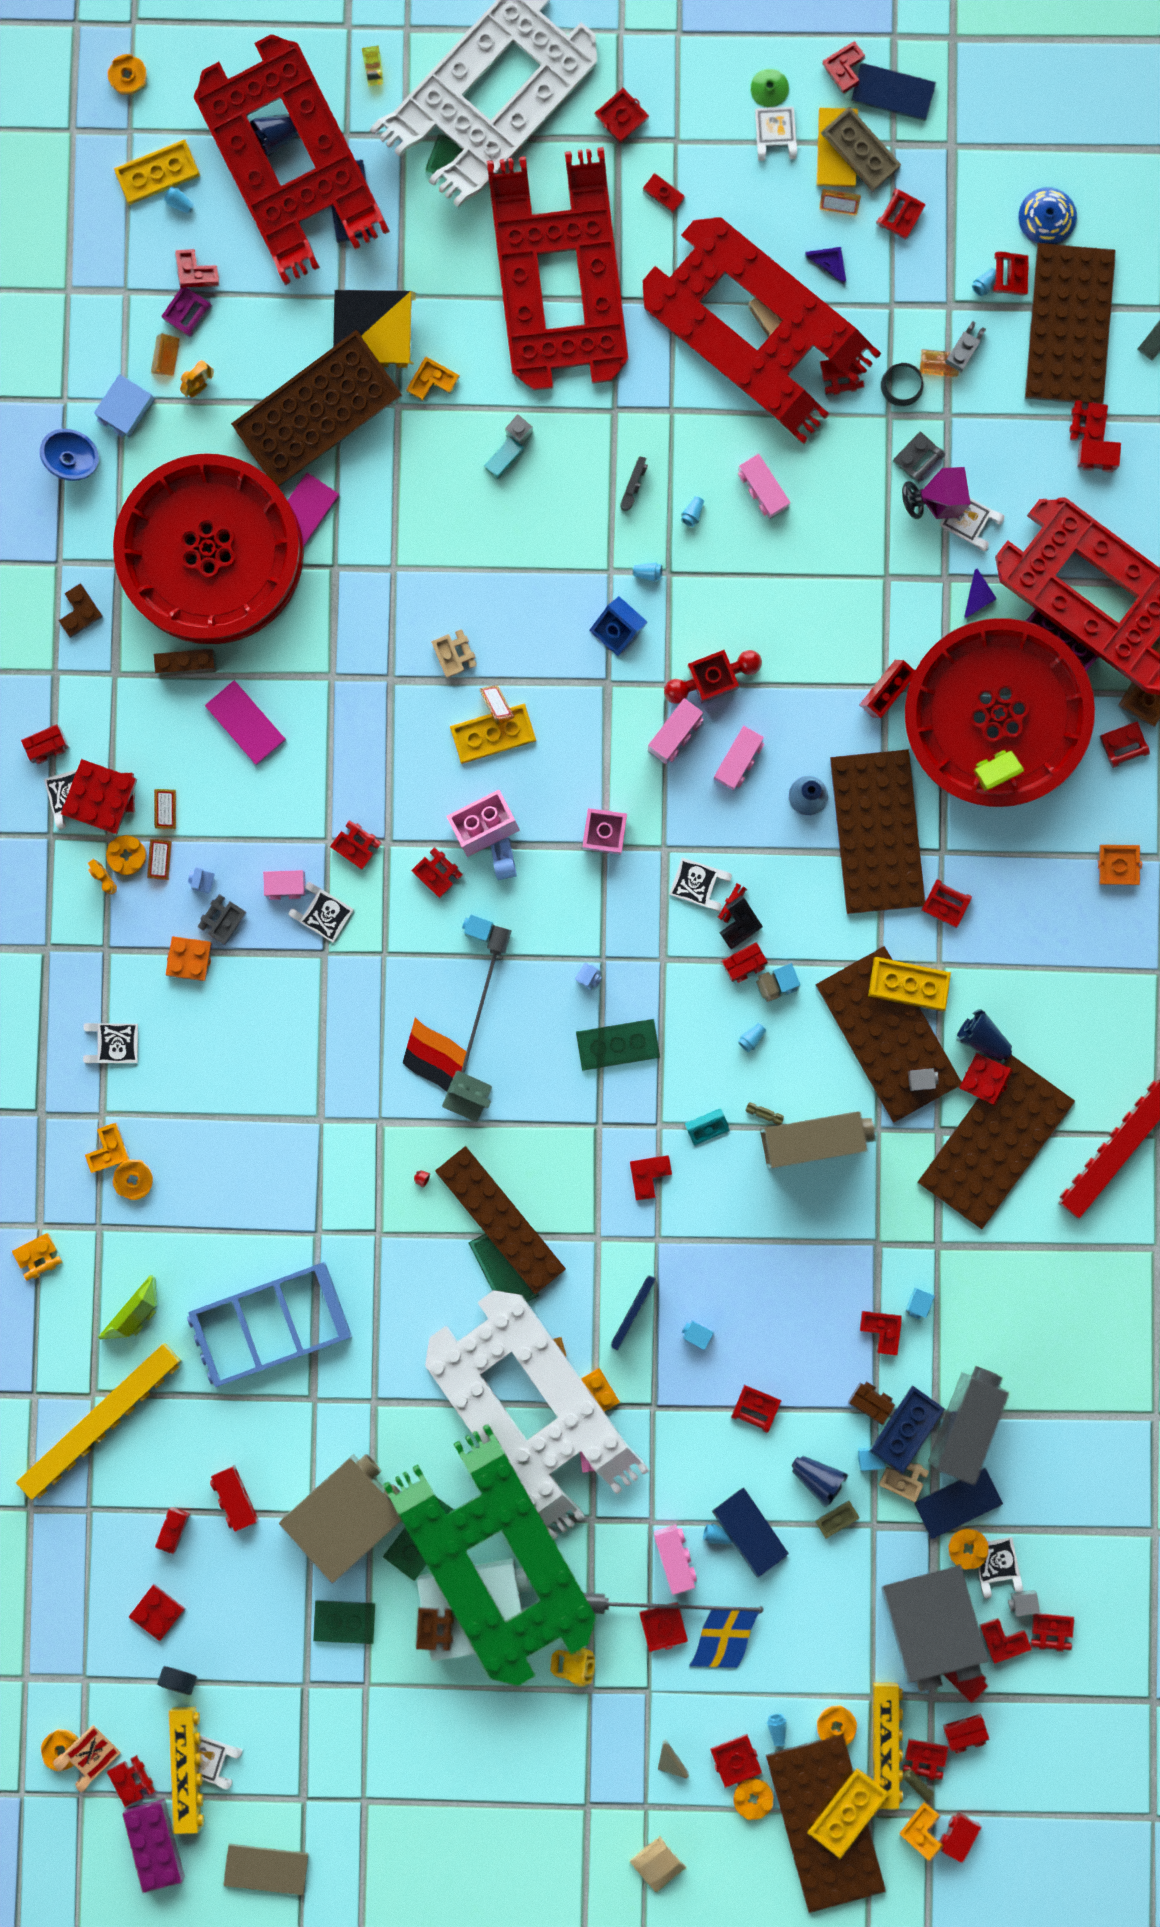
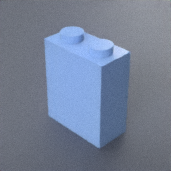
M119 374L94 411L97 417L96 421L104 427H107V425L114 428L113 432L123 438L125 435L130 438L155 399L151 393Z

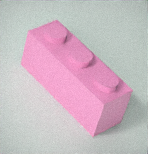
M759 453L739 465L738 477L742 483H747L750 488L748 489L750 496L758 500L760 503L758 507L764 516L767 515L771 519L790 507L791 502Z
M743 725L713 779L733 791L736 786L740 788L745 780V777L742 775L746 769L750 771L755 762L752 759L755 753L760 754L765 745L762 742L764 737Z

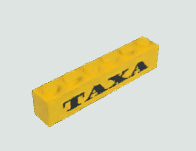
M873 1682V1780L889 1792V1796L879 1809H899V1803H903V1792L899 1790V1782H903V1772L899 1770V1762L903 1761V1751L899 1749V1741H903V1731L899 1729V1721L903 1720V1711L899 1709V1701L903 1699L902 1688H899L897 1682Z
M197 1706L173 1707L169 1710L173 1834L198 1833L201 1827L204 1826V1815L201 1814L203 1794H200L203 1777L202 1773H199L198 1765L202 1763V1755L198 1753V1745L201 1744L200 1732L198 1733L197 1725L200 1724V1713L197 1712Z

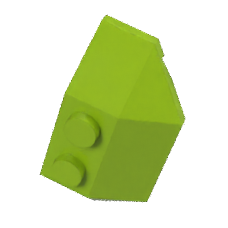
M150 1275L99 1334L98 1338L100 1340L126 1338L133 1334L137 1336L143 1329L141 1324L146 1319L149 1321L155 1315L156 1311L154 1309L157 1307L156 1279L153 1275Z

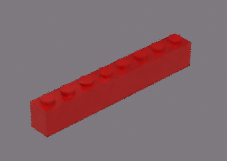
M1153 1080L1146 1089L1148 1090L1147 1094L1144 1097L1140 1096L1136 1100L1134 1110L1132 1112L1128 1111L1123 1116L1121 1126L1119 1128L1116 1126L1110 1132L1109 1136L1111 1138L1108 1142H1103L1096 1150L1098 1154L1095 1158L1091 1157L1085 1163L1084 1167L1086 1169L1082 1174L1078 1173L1072 1179L1073 1185L1069 1190L1066 1188L1060 1194L1059 1198L1061 1200L1058 1203L1076 1218H1080L1160 1120V1080Z

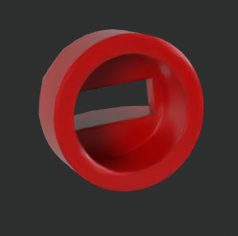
M423 1170L417 1171L414 1175V1181L418 1186L424 1188L431 1174Z

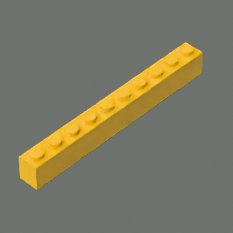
M166 1343L162 1344L15 1483L31 1500L36 1497L40 1499L48 1491L46 1487L50 1483L55 1485L62 1478L60 1474L65 1469L70 1471L77 1464L75 1460L80 1455L85 1457L92 1450L90 1446L94 1442L97 1444L107 1436L105 1432L109 1428L113 1430L121 1423L119 1419L124 1414L128 1416L136 1409L135 1403L139 1400L143 1402L150 1395L148 1391L151 1388L155 1387L157 1389L165 1381L163 1377L168 1372L172 1375L180 1367L178 1363L181 1359Z

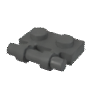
M218 894L216 899L211 901V906L206 914L201 916V921L197 927L204 931L207 925L211 926L212 928L208 934L226 945L247 912L229 901L226 907L222 906L221 904L225 897ZM217 910L221 911L222 913L216 922L211 920Z

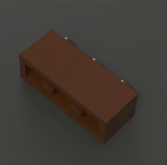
M212 648L154 654L155 674L158 677L217 672L216 652Z

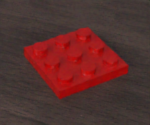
M81 759L61 815L117 835L138 779Z

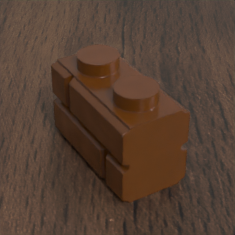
M867 1381L865 1384L859 1382L848 1403L883 1425L895 1407V1404L892 1403L893 1398L884 1392L882 1395L875 1392L876 1387Z

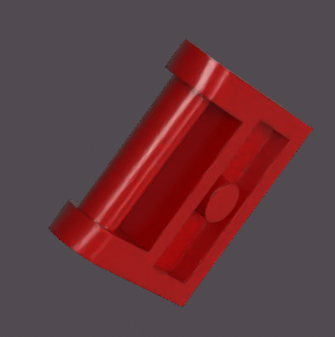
M895 189L892 193V199L882 216L877 219L876 224L906 240L926 204L899 189ZM899 200H902L905 203L894 222L888 221Z
M1002 251L995 252L996 281L993 286V292L1021 296L1027 295L1029 256ZM1004 260L1008 261L1007 285H1003Z
M1138 721L1100 735L1112 768L1118 767L1120 763L1141 755H1150L1149 747L1146 744ZM1135 743L1139 744L1140 748L1119 756L1114 754L1116 750Z
M936 879L921 911L957 928L972 896L969 894L964 895ZM937 891H941L961 901V906L959 907L937 896Z
M744 1384L731 1418L745 1421L768 1433L782 1400ZM742 1406L768 1416L766 1421L742 1412Z

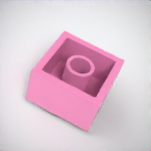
M588 808L582 850L622 855L627 813Z

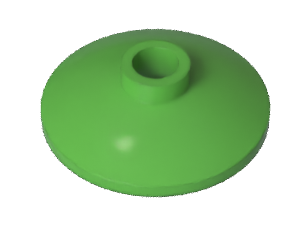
M761 70L751 81V96L756 103L763 107H776L783 103L788 96V80L778 70ZM772 83L773 87L768 88L766 85Z

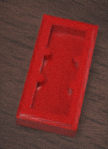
M656 173L643 186V191L672 213L675 212L685 199V195Z

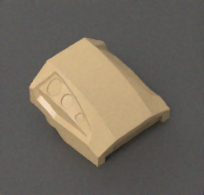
M661 1836L645 1846L630 1859L633 1867L655 1892L663 1888L680 1872L687 1869V1866L678 1859L677 1855H674L671 1848H668Z

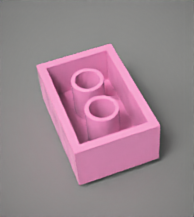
M684 698L648 744L647 750L665 764L668 761L673 762L679 754L680 750L678 748L681 745L684 747L691 739V731H697L703 723V712Z
M500 790L446 816L467 857L520 831Z
M677 1524L655 1530L654 1537L672 1595L695 1588L694 1582L698 1580L694 1567L690 1568L688 1564L692 1561L688 1547L684 1548L682 1544L686 1542L682 1528L678 1529Z

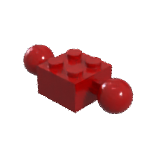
M725 649L688 663L687 669L691 679L685 682L681 679H671L664 686V696L667 701L673 704L681 703L684 698L688 697L689 692L694 690L697 691L701 704L738 690L739 684L735 674L740 672L745 675L756 674L762 667V658L756 651L746 650L739 655L736 662L730 664Z

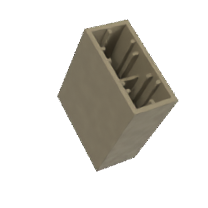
M861 1111L760 1128L767 1168L868 1151L866 1143L876 1141L872 1118L862 1119Z
M353 1453L278 1523L332 1584L402 1521L385 1488L375 1478L382 1472L381 1469L367 1454L358 1459ZM394 1484L391 1485L395 1494L400 1492Z

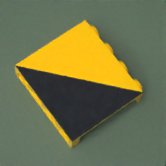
M334 290L333 347L357 330L383 368H389V364H396V368H408V365H414V362L410 360L412 301H415L416 293L413 291Z

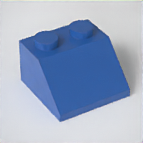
M618 596L607 605L589 631L613 653L619 656L639 635L648 621Z

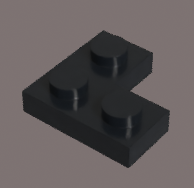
M742 895L726 906L735 922L719 932L731 950L763 928Z

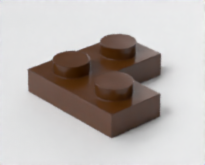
M81 583L64 593L75 610L58 621L70 638L103 617Z

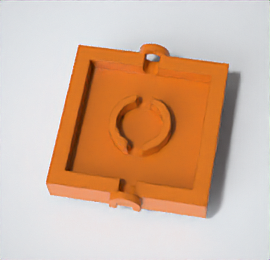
M1100 844L1099 860L1097 861L1099 885H1140V869H1142L1140 845Z
M172 936L170 950L167 953L168 957L166 960L168 962L165 975L205 982L208 966L211 965V958L209 957L212 943Z

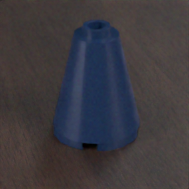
M289 114L259 117L250 121L266 156L272 155L299 136Z
M813 776L798 778L789 790L791 806L802 815H813L820 812L828 800V791L825 784Z
M982 1009L974 1011L972 1013L974 1017L971 1020L967 1018L957 1033L959 1038L956 1040L996 1060H1007L1012 1054V1045Z
M804 1455L801 1458L797 1456L791 1465L793 1467L792 1473L825 1508L833 1502L842 1489L841 1483L843 1481L846 1482L849 1476L846 1472Z

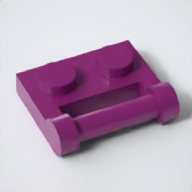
M180 288L161 315V318L191 338L194 328L205 312L211 309L212 304L189 288ZM196 302L200 304L201 306L194 314L188 325H183V321L188 316Z

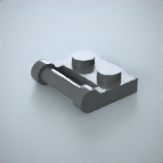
M919 431L897 454L893 461L916 483H920L927 471L939 459H943L946 454ZM930 450L933 455L917 472L914 471L912 468Z

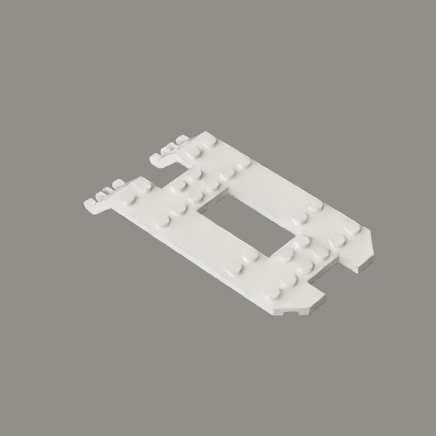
M496 0L395 111L378 119L370 128V132L374 135L378 134L383 127L387 129L380 136V140L385 142L389 138L386 142L388 147H392L397 140H400L402 143L394 150L398 156H401L407 149L419 144L435 126L462 148L463 151L452 163L437 170L428 181L435 186L440 179L444 178L446 181L441 184L439 191L444 193L450 187L445 193L447 198H451L454 192L459 191L461 194L453 201V204L457 207H460L466 200L477 195L488 184L487 161H494V175L497 174L500 170L499 160L504 159L506 164L508 158H511L597 64L595 33L580 22L569 35L565 34L541 13L551 0ZM514 42L541 66L490 120L463 96Z
M494 1290L477 1302L488 1319L462 1339L457 1341L447 1325L429 1337L425 1366L471 1433L474 1431L479 1433L482 1443L490 1440L483 1430V1426L489 1424L550 1535L555 1540L558 1538V1534L551 1527V1523L555 1522L560 1531L565 1533L567 1528L560 1517L569 1528H572L574 1522L566 1512L571 1510L578 1521L583 1520L585 1516L581 1509L561 1490L550 1473L582 1451L593 1469L618 1494L622 1491V1487L614 1479L617 1475L622 1478L626 1486H630L632 1483L624 1470L635 1482L638 1480V1476L630 1467L635 1463L644 1475L649 1472V1469L644 1461L626 1444L524 1297L519 1294ZM511 1352L558 1417L528 1440L481 1375Z

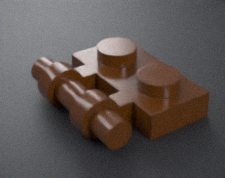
M418 1607L417 1650L436 1651L437 1642L443 1643L442 1650H451V1643H453V1635H451L452 1624H454L452 1609L446 1608L444 1616L441 1617L438 1616L439 1608ZM438 1624H444L443 1635H437Z

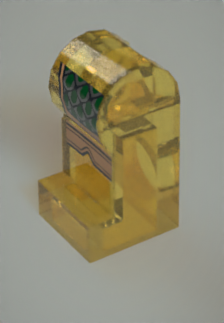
M379 45L363 47L362 54L368 87L384 85Z

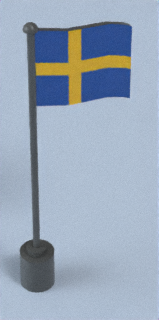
M583 1593L595 1614H605V1610H609V1606L710 1610L702 1627L697 1651L689 1666L737 1668L745 1654L749 1635L758 1614L764 1611L762 1606L758 1608L609 1602V1598H605V1594Z

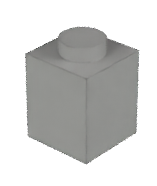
M519 414L505 428V434L520 445L533 433V426Z
M934 1068L908 1071L910 1091L936 1088L935 1084H939L938 1073L934 1072Z
M1035 1590L1011 1594V1599L1008 1600L1010 1612H1014L1016 1617L1040 1613L1038 1596Z

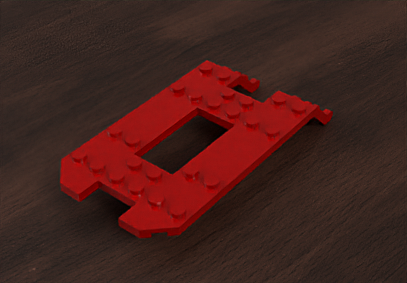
M270 34L254 43L262 61L228 79L219 61L203 69L193 98L286 286L291 282L285 272L286 270L292 268L295 278L300 279L301 276L296 265H299L304 276L308 274V270L303 264L304 261L309 259L313 270L320 268L311 245L300 225V222L334 205L355 250L361 246L355 237L356 234L362 232L365 242L369 243L371 241L366 229L369 228L374 240L378 238V235L373 229V225L379 223L383 234L389 233L390 230L299 44ZM279 99H282L315 166L314 169L282 186L247 118L248 115Z
M604 147L597 149L599 162L595 163L591 161L592 153L590 149H586L587 164H584L582 150L577 151L580 163L578 165H572V152H565L571 210L532 214L526 156L519 158L520 172L513 171V159L508 158L510 173H506L504 159H500L502 174L494 175V161H487L512 374L533 391L553 389L551 369L590 365L592 384L611 382L629 360L607 186ZM576 250L585 324L546 329L537 255Z
M722 217L693 220L681 234V237L692 245L694 249L670 277L657 266H654L642 280L644 308L775 417L797 440L805 444L808 438L801 434L798 429L803 425L809 433L814 434L816 430L806 420L808 419L819 428L821 423L814 419L811 414L816 410L824 419H827L830 414L804 388L789 377L790 373L814 346L849 380L856 384L860 379L855 373L850 371V368L855 365L861 373L865 374L868 370L857 360L860 359L868 367H871L873 365L872 362L862 354L868 350L877 359L882 353L856 327ZM725 273L782 320L758 350L701 304L702 300Z
M1066 497L1055 500L1039 499L1027 514V517L1042 528L1023 552L1007 540L995 556L1000 583L1143 691L1160 695V654L1151 648L1160 636V568ZM1073 552L1077 553L1137 598L1119 623L1055 576Z

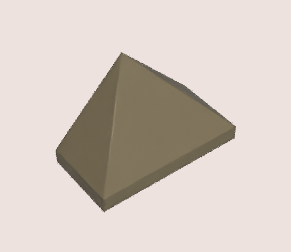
M666 1739L663 1740L658 1770L688 1778V1770Z

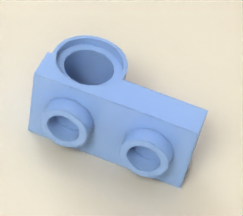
M504 838L491 845L497 880L517 877L510 838Z
M195 867L194 871H190L188 883L191 884L190 887L194 890L210 893L215 874Z
M584 963L575 980L592 990L593 986L597 987L602 979L600 977L601 972L593 965Z

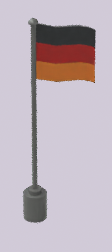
M495 925L492 927L487 948L490 949L489 953L493 954L467 1051L450 1038L428 1028L416 1017L414 1018L402 1063L415 1074L437 1084L446 1092L456 1071L465 1073L496 957L506 953L512 930Z

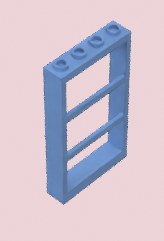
M326 1262L189 1311V1316H187L190 1328L194 1327L196 1333L194 1335L195 1343L202 1350V1354H200L204 1366L207 1365L209 1373H207L208 1380L215 1387L352 1337ZM315 1271L338 1337L303 1350L280 1283ZM274 1286L297 1352L262 1365L238 1299ZM232 1301L255 1368L220 1380L197 1314Z

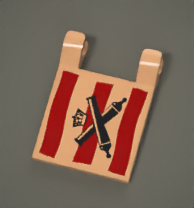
M92 1725L68 1750L57 1757L53 1764L60 1771L70 1760L85 1775L75 1783L77 1790L83 1792L91 1781L121 1752Z

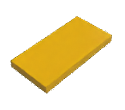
M819 107L816 186H856V173L821 134L847 108ZM853 109V111L858 115V109Z
M186 139L113 168L129 206L201 176Z
M525 703L508 708L510 715L496 717L495 713H491L450 726L461 764L536 742Z
M875 957L868 996L944 1012L946 1011L951 972Z
M856 1768L809 1829L808 1834L838 1858H841L889 1796V1792L859 1768Z

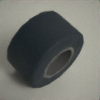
M163 1666L157 1685L178 1693L191 1695L197 1676L179 1669Z

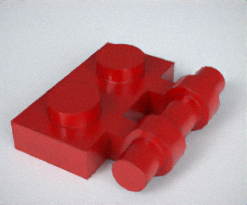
M830 360L820 361L823 382L831 381L832 386L824 387L826 395H839L840 392H855L857 389L864 388L863 380L858 381L856 384L849 380V383L838 384V379L847 377ZM855 365L850 368V371L857 376L862 375Z
M1076 400L1071 412L1073 419L1072 425L1069 427V432L1071 433L1070 440L1077 441L1078 434H1082L1085 440L1104 441L1108 405L1089 402L1087 410L1082 409L1083 402ZM1081 417L1086 418L1085 427L1080 426Z
M349 820L345 827L351 830L350 833L347 835L341 831L330 848L363 870L374 855L368 848L372 845L378 849L382 843L376 839L375 835L364 831L361 825ZM356 835L365 840L363 845L354 840Z
M434 847L429 852L434 859L430 862L424 857L411 871L433 893L441 898L453 885L448 878L453 875L458 880L463 874L458 870L459 867L455 863L452 864L442 851L439 852ZM438 863L447 869L444 874L435 867Z
M1046 1613L1033 1614L1032 1634H1039V1640L1031 1639L1030 1646L1036 1647L1038 1650H1045L1047 1648L1056 1649L1057 1652H1063V1650L1071 1651L1072 1643L1064 1641L1065 1637L1073 1638L1074 1616ZM1047 1635L1057 1636V1641L1046 1640Z
M908 1738L905 1760L912 1761L911 1766L903 1765L902 1772L904 1773L910 1769L916 1776L928 1777V1780L933 1781L935 1779L943 1780L944 1773L936 1770L937 1766L945 1767L949 1747L947 1745ZM919 1762L930 1764L929 1769L919 1768Z
M137 1755L130 1758L133 1766L129 1767L126 1761H123L106 1771L124 1807L142 1799L144 1796L141 1790L144 1788L148 1795L155 1792L152 1785L153 1781L151 1777H148L144 1770L145 1765L143 1761L140 1762ZM135 1772H137L141 1780L138 1784L133 1776Z

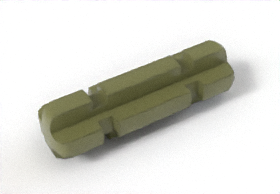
M751 1102L747 1104L745 1109L747 1113L756 1114L755 1116L767 1121H773L777 1125H781L784 1119L782 1114H775L774 1111L761 1106L758 1107Z
M909 1769L904 1772L903 1779L925 1801L933 1799V1791L912 1770Z

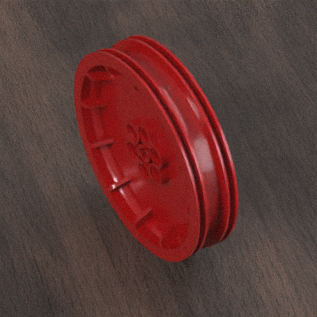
M206 453L188 455L169 461L153 470L136 485L123 504L116 522L113 556L116 572L123 590L132 604L151 623L165 633L187 642L218 645L242 640L259 632L275 620L284 610L300 580L304 559V545L301 528L293 508L279 487L266 474L240 459L221 454ZM212 526V532L204 534V528ZM223 535H230V539L228 542H221V538ZM190 537H196V542L193 545H187V540ZM210 546L212 552L208 553L206 547ZM225 554L231 555V559L228 562H222V557ZM192 556H196V563L193 565H189V558ZM208 565H214L215 568L212 573H206L205 570Z
M992 618L972 622L955 629L940 639L925 654L917 666L910 681L905 702V725L908 740L923 770L937 785L953 796L969 803L989 807H1008L1024 804L1048 794L1062 784L1082 760L1091 740L1095 719V704L1091 683L1076 654L1066 643L1050 631L1030 622L1010 618ZM1002 689L1010 690L1011 697L1008 700H1003L1000 697ZM983 693L991 695L992 700L989 704H983L980 701V696ZM1017 703L1022 704L1025 708L1024 713L1021 715L1015 714L1013 711V707ZM999 708H1002L1005 716H1001L1000 719L995 718L994 710L997 711ZM977 712H982L985 715V721L982 723L975 722L974 715ZM1012 722L1018 725V731L1014 734L1007 731V725ZM996 727L999 731L998 736L995 738L989 737L987 735L988 728ZM1003 750L1006 753L1012 751L1024 771L984 792L973 771L977 768L976 764L985 759L988 762L996 759L994 755Z

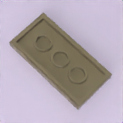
M850 106L821 132L822 136L872 192L902 166Z
M229 1844L223 1886L304 1895L309 1853Z

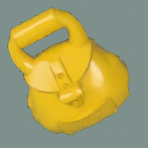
M582 1648L572 1655L569 1651L557 1650L551 1656L550 1671L558 1678H566L575 1686L584 1687L591 1684L594 1678V1654L587 1648ZM561 1655L564 1657L563 1672L559 1673V1656Z

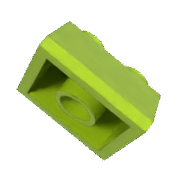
M1003 750L994 755L996 759L990 762L985 759L976 764L977 768L973 771L984 792L1024 771L1012 751L1006 753Z

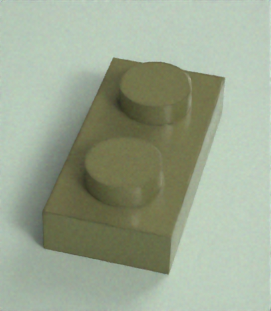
M848 1500L818 1518L815 1522L827 1539L860 1519V1517Z

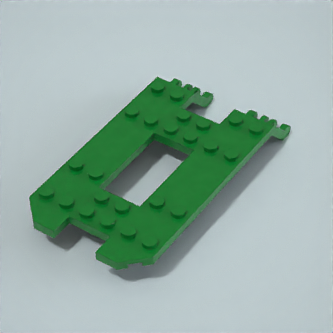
M489 1424L483 1426V1430L488 1435L489 1441L482 1443L479 1433L477 1431L472 1432L479 1444L477 1448L469 1435L465 1439L472 1448L470 1452L465 1454L460 1441L453 1443L481 1493L474 1499L445 1514L418 1464L412 1468L415 1475L419 1478L418 1482L412 1484L410 1476L405 1471L402 1474L409 1487L405 1488L399 1475L395 1477L396 1483L402 1490L399 1493H394L390 1482L382 1485L489 1678L519 1686L535 1676L526 1657L560 1637L571 1655L589 1645L596 1615ZM500 1531L503 1532L540 1599L539 1602L506 1621L466 1552Z

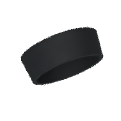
M897 363L884 373L881 379L883 396L895 406H909L915 403L922 395L924 388L922 374L917 367L910 363ZM898 366H906L916 371L921 379V387L918 393L909 399H898L891 395L886 386V377L891 369Z

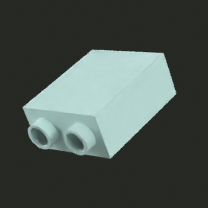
M514 1558L474 1565L505 1621L527 1609L522 1607L520 1593L530 1591L529 1580L522 1567H515ZM431 1573L419 1575L417 1584L421 1607L439 1608L438 1616L443 1617L445 1609L450 1608L437 1582ZM454 1613L452 1615L454 1617V1624H452L451 1635H453V1643H451V1650H442L443 1643L437 1642L436 1651L429 1650L431 1662L476 1654ZM438 1624L437 1635H443L444 1624Z

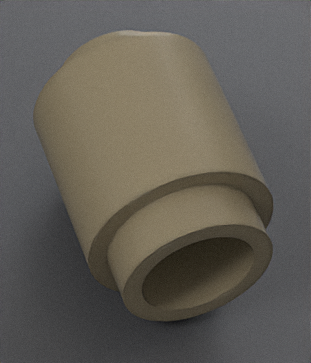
M769 972L758 976L759 980L756 983L762 998H765L766 1002L781 997V990L774 974L770 975Z

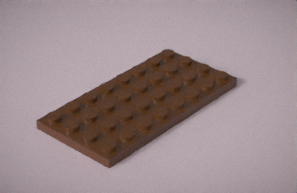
M1045 243L1037 244L1024 399L1070 403L1080 400L1083 404H1088L1089 402L1104 403L1116 250Z
M355 330L232 422L231 425L265 474L280 487L403 395L360 333Z
M909 749L830 757L846 914L923 907L925 904Z
M883 946L820 981L815 986L894 1123L959 1087L962 1082L920 1007L868 996L874 958L880 957L892 960L886 947ZM934 1068V1072L938 1073L939 1084H935L936 1088L910 1091L908 1071Z
M1012 1054L1002 1064L1011 1068L1013 1072L1007 1082L1008 1087L1005 1092H1002L996 1106L977 1098L917 1181V1183L980 1229H983L1075 1102L1074 1099Z
M843 1733L827 1737L824 1740L820 1739L766 1754L808 1913L887 1892L868 1823L841 1858H838L808 1834L809 1829L854 1772Z

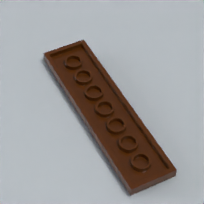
M466 1146L435 1170L437 1175L535 1295L566 1270L564 1265Z

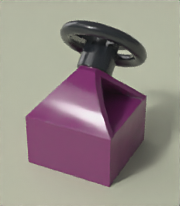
M965 467L942 468L924 489L919 490L911 481L905 482L902 487V499L908 514L913 519H920L924 513V505H927L936 519L959 518L971 505ZM918 506V513H915V507Z

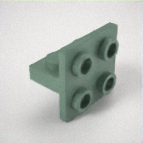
M456 1071L442 1107L477 1122L483 1108H489L491 1101L487 1098L492 1086L465 1073Z

